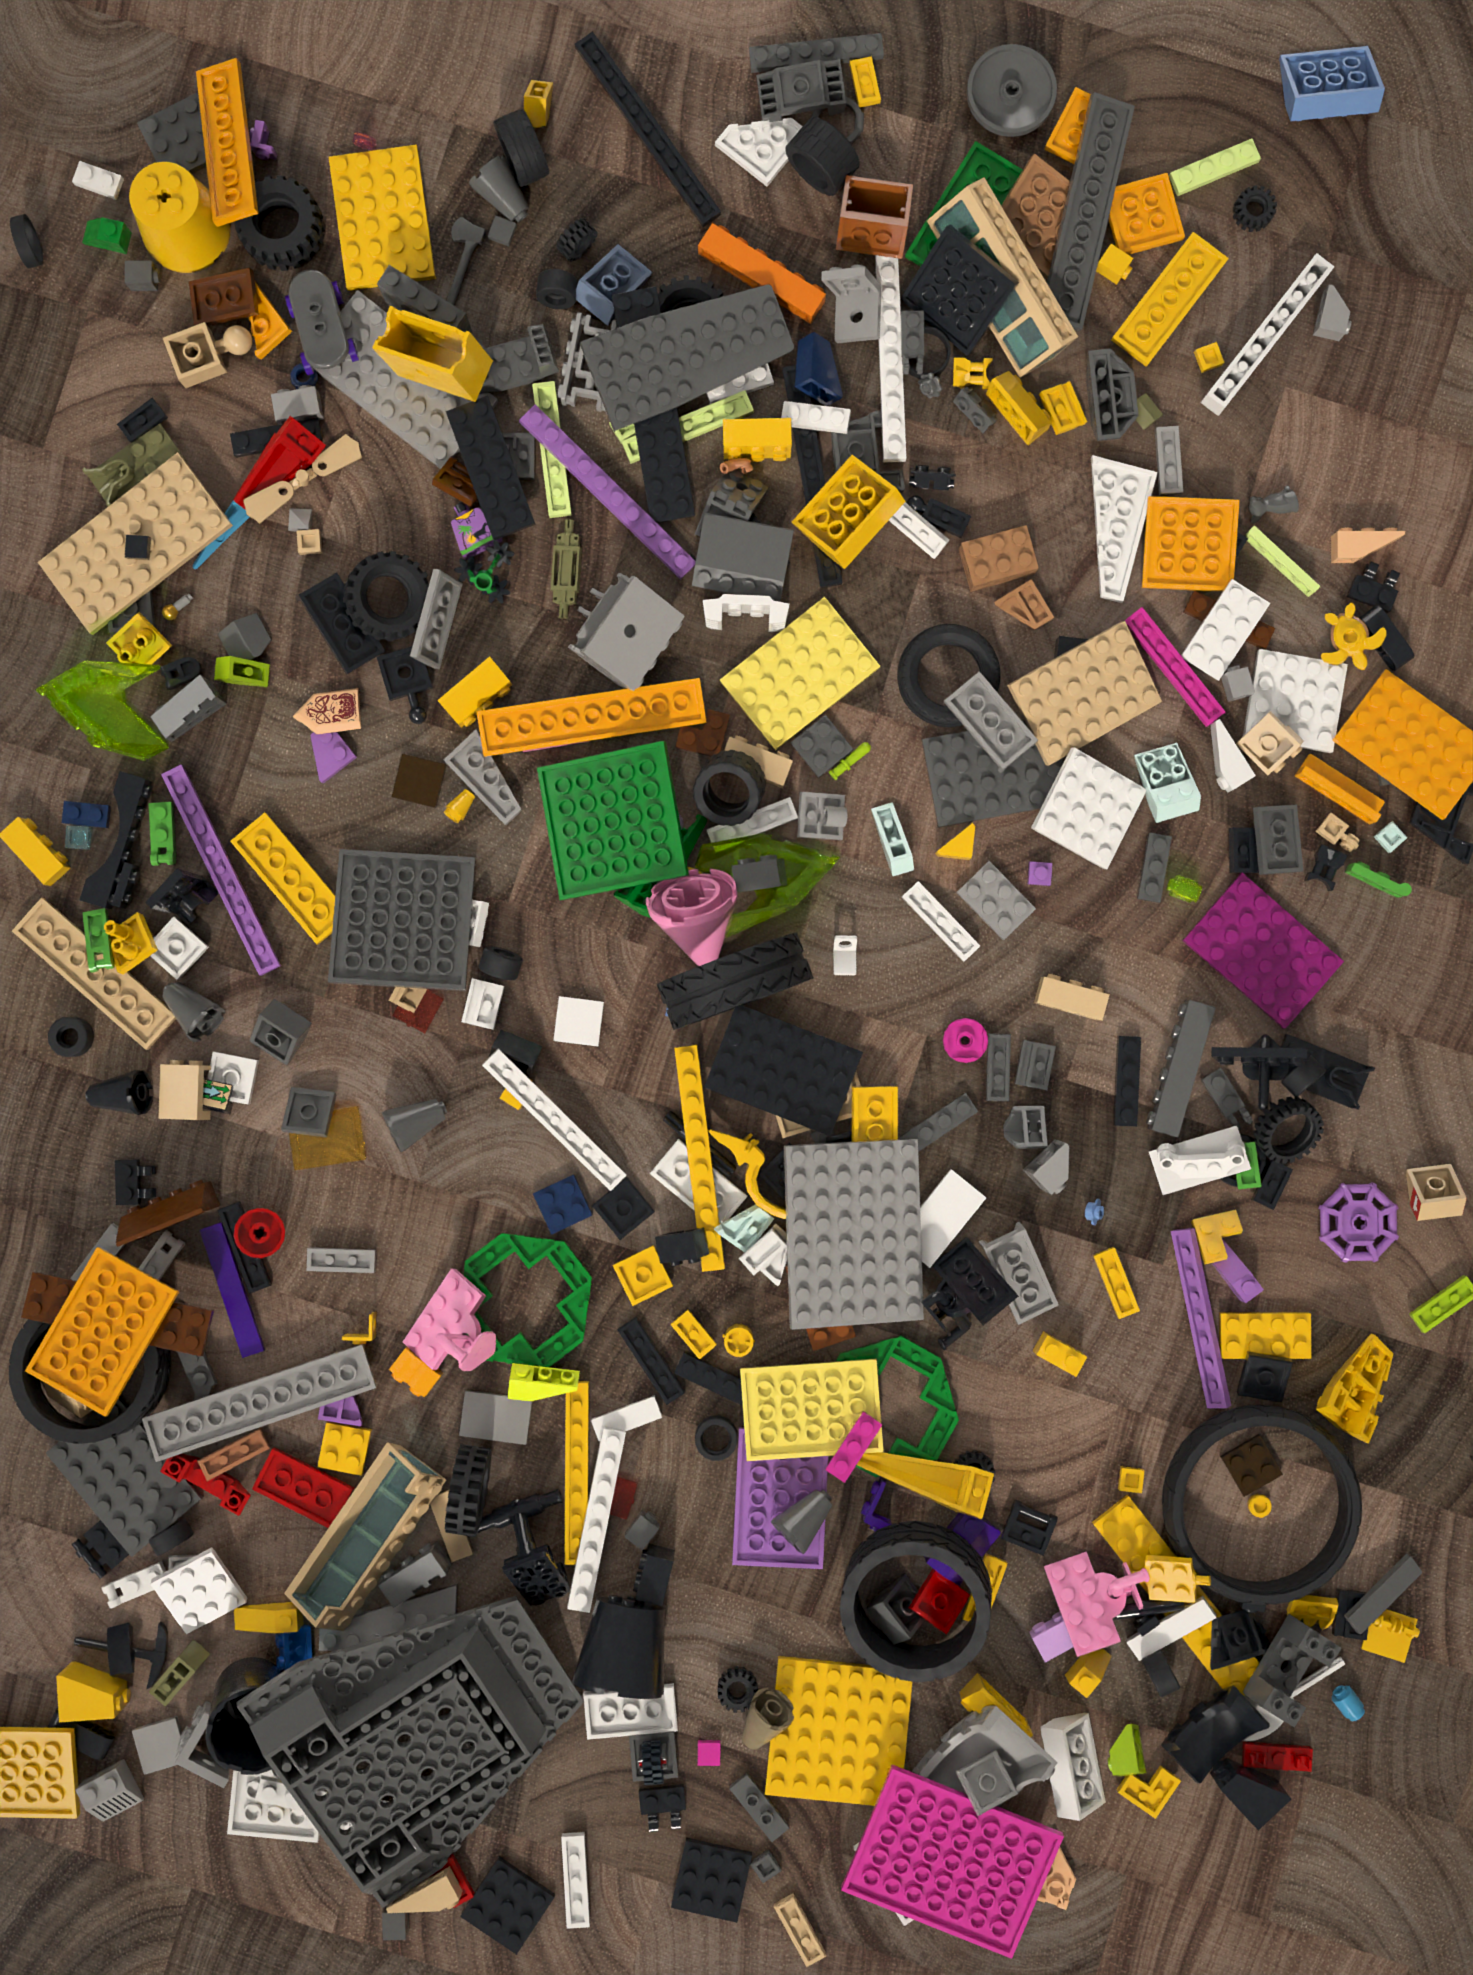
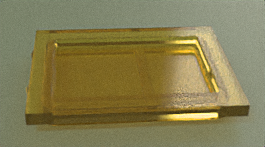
M358 1106L333 1110L327 1137L289 1133L294 1171L366 1160L365 1143L363 1141Z

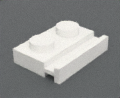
M472 978L461 1022L494 1030L505 986Z

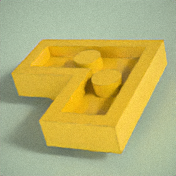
M1236 1210L1193 1219L1191 1222L1193 1228H1195L1204 1264L1227 1260L1228 1256L1222 1238L1243 1232Z
M1160 1765L1149 1783H1146L1136 1775H1127L1116 1790L1120 1795L1156 1819L1181 1780Z

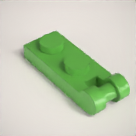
M149 803L151 865L158 866L160 863L175 865L174 803ZM160 848H167L166 854H160Z
M1358 861L1357 863L1348 864L1344 872L1396 898L1408 896L1412 891L1408 883L1398 884L1390 880V876L1378 871L1375 873L1369 870L1370 866Z
M105 908L83 912L87 961L91 973L98 972L101 968H106L107 970L115 968L111 937L104 930L105 923L109 921L108 911ZM103 954V959L97 960L96 955Z

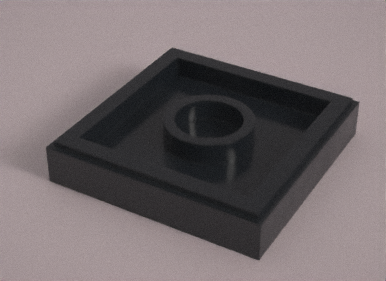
M628 1177L592 1205L619 1240L623 1239L655 1212Z
M1247 1351L1237 1388L1238 1396L1282 1403L1293 1365L1292 1359Z

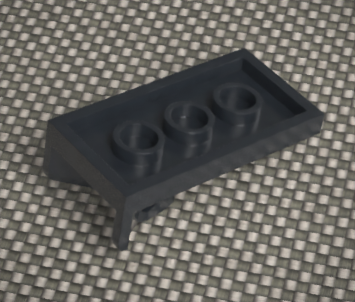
M335 573L300 593L296 597V601H301L347 675L384 653L385 650L379 640L374 639L369 634H363V630L352 624L354 621L350 615L347 616L346 603H343V597L345 596L344 583L338 573Z
M176 869L145 903L151 909L177 914L189 926L197 917L193 910L202 903L209 905L219 892L203 876Z
M1285 1034L1280 1046L1281 1048H1307L1310 1055L1326 1069V1072L1306 1091L1348 1108L1359 1110L1358 1100L1369 1072H1373L1375 1067L1363 1065ZM1289 1063V1073L1296 1067V1066H1291L1290 1063Z

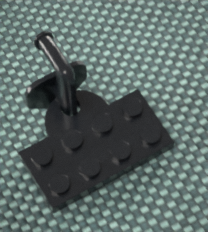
M1263 1034L1250 1048L1212 1047L1211 1056L1220 1065H1234V1061H1241L1243 1063L1244 1075L1250 1080H1259L1258 1107L1262 1112L1265 1108L1271 1109L1270 1104L1272 1102L1269 1101L1270 1080H1282L1289 1073V1063L1291 1066H1305V1062H1310V1052L1307 1048H1281L1268 1034Z
M965 1237L932 1265L943 1280L937 1286L935 1292L928 1295L924 1300L920 1298L919 1301L946 1332L947 1335L942 1339L938 1338L940 1347L946 1350L948 1346L970 1329L972 1322L966 1314L972 1312L984 1326L1019 1296L973 1243ZM936 1303L937 1307L932 1311L930 1307ZM947 1316L951 1317L958 1325L951 1332L941 1322Z

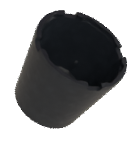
M617 1595L598 1597L572 1683L579 1688L604 1694L605 1690L618 1692L617 1697L633 1699L661 1698L664 1695L665 1608L635 1600L636 1596H627V1598Z
M243 1658L233 1662L223 1670L215 1685L206 1727V1743L212 1758L224 1769L228 1770L229 1768L239 1771L242 1775H254L272 1770L263 1757L249 1723L241 1714L236 1704L237 1701L281 1674V1671L278 1670L274 1663L264 1658Z

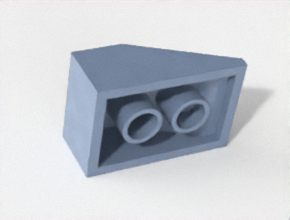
M617 244L579 280L576 288V300L608 326L615 319L612 295L640 290L653 272Z

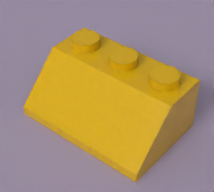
M1007 371L991 380L986 396L1023 441L1030 445L1049 429L1052 423L1050 421L1051 417L1045 409L1041 410L1036 404L1037 400L1031 392L1027 393L1022 387L1023 384L1020 378Z
M489 656L438 699V702L461 728L464 725L468 727L476 720V711L489 710L493 706L492 702L497 697L502 698L511 690L509 687L512 684Z
M979 1673L959 1692L962 1700L960 1703L967 1711L971 1712L973 1710L980 1714L985 1706H997L1030 1738L1033 1736L1027 1719Z

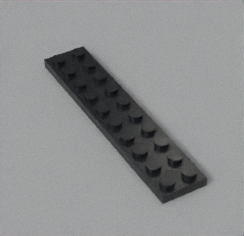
M657 287L612 295L617 328L643 318L661 314ZM677 408L635 423L634 427L650 517L656 523L694 517L695 510Z

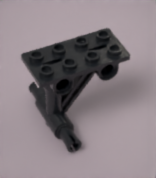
M559 1488L543 1495L536 1493L523 1499L513 1500L509 1504L493 1509L491 1514L483 1516L480 1521L478 1533L495 1526L503 1528L513 1524L517 1541V1555L504 1559L502 1570L530 1606L541 1605L546 1600L554 1597H563L571 1589L562 1562L555 1564L549 1544L537 1547L528 1518L543 1513L545 1508L563 1503V1497Z

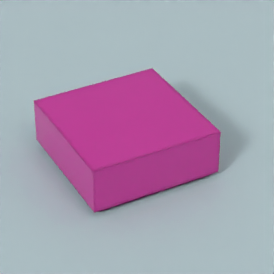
M698 1740V1766H720V1740Z

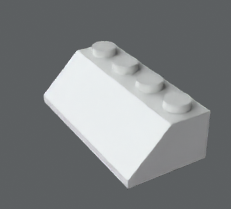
M1089 1713L1054 1718L1040 1727L1045 1751L1058 1762L1054 1767L1055 1772L1050 1777L1057 1817L1080 1821L1106 1803Z

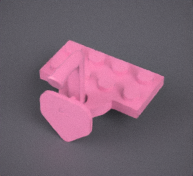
M451 1269L403 1340V1343L432 1370H437L447 1354H450L458 1360L459 1368L462 1371H472L495 1352L496 1334L493 1332L481 1333L479 1321L474 1315L486 1295L457 1269Z
M1087 1552L1044 1566L1077 1657L1121 1642L1113 1618L1120 1615L1125 1608L1126 1598L1131 1595L1138 1609H1143V1604L1135 1584L1143 1581L1149 1582V1573L1145 1568L1131 1574L1127 1563L1124 1562L1122 1563L1124 1577L1116 1578L1114 1575L1104 1572L1094 1573Z

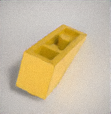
M292 1602L244 1605L234 1609L235 1630L289 1633L298 1632L304 1624L303 1613Z

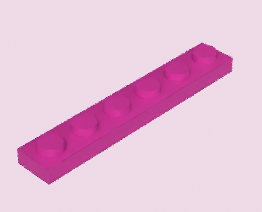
M1143 607L1125 620L1129 631L1205 727L1225 713L1221 705Z

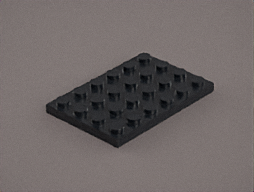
M738 1005L735 1006L704 1088L831 1137L863 1052L746 1006Z

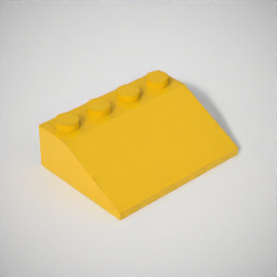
M851 455L796 516L792 524L827 556L845 569L906 501L895 486L854 455Z

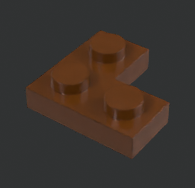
M708 709L707 723H704L703 731L687 726L680 727L675 747L709 757L719 753L722 749L730 714Z

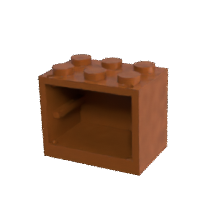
M846 175L836 250L902 259L908 229L913 184Z

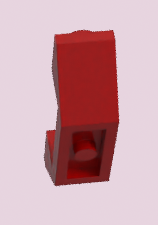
M184 1453L167 1458L160 1470L161 1473L179 1483L184 1479L221 1499L220 1506L240 1516L251 1494L236 1478L224 1472L207 1481L197 1462L201 1458Z

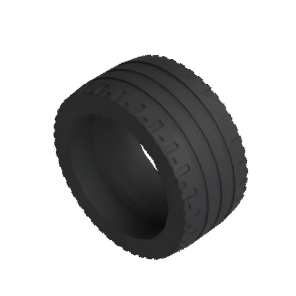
M524 109L508 113V115L506 114L493 121L503 152L520 187L534 183L549 175V168L541 145Z

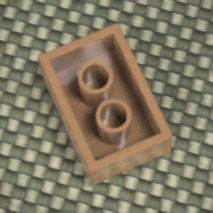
M1027 525L961 543L959 547L970 592L1031 576L1039 569Z

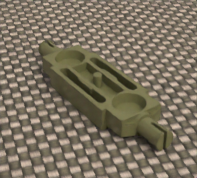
M571 519L565 520V532L557 535V543L553 547L551 591L553 592V602L560 605L558 616L560 619H568V606L576 604L577 593H579L581 537L573 533L574 520ZM558 553H560V555H559L558 583H557V585H556L557 561H558ZM577 553V562L575 565V554ZM575 568H576L575 585L573 586V581H574V576H575Z

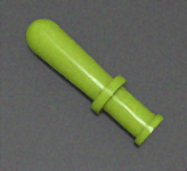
M864 742L845 760L841 759L840 764L832 771H829L831 777L837 780V777L843 772L849 771L851 769L850 766L870 752L871 745L868 742Z

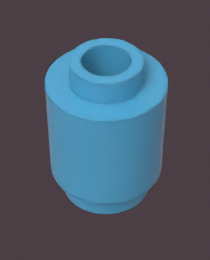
M1340 1685L1334 1689L1332 1701L1344 1717L1350 1721L1360 1719L1365 1713L1364 1705L1352 1688L1347 1685Z

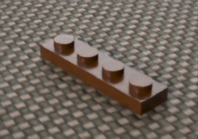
M1193 591L1183 613L1203 622L1216 603V600ZM1258 621L1245 642L1265 650L1275 628Z

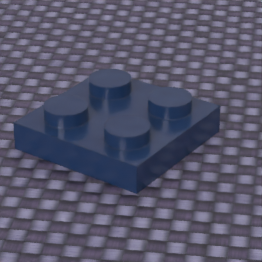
M574 1174L533 1193L551 1234L593 1215Z

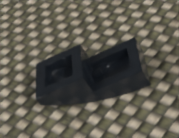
M130 1623L107 1628V1652L110 1676L112 1678L133 1673L135 1670V1650L132 1648L133 1626Z

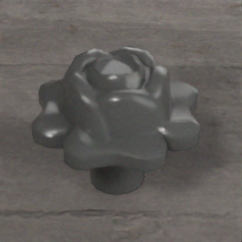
M932 372L921 374V379L918 381L921 393L928 398L940 396V391L943 389L940 384V378L934 376Z

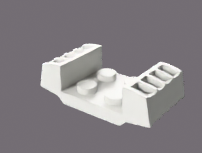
M723 594L719 599L703 600L706 627L722 630V613L728 612L729 616H741V613H750L752 617H763L764 614H769V632H778L785 628L789 604L773 601L770 596Z

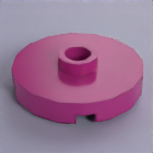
M962 1018L948 1025L944 1031L943 1045L949 1057L958 1062L968 1063L976 1061L984 1054L988 1045V1036L986 1030L979 1022L974 1019ZM963 1036H967L969 1039L966 1045L961 1042Z

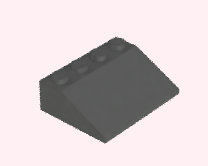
M705 513L692 586L737 595L770 596L773 601L780 602L794 530Z

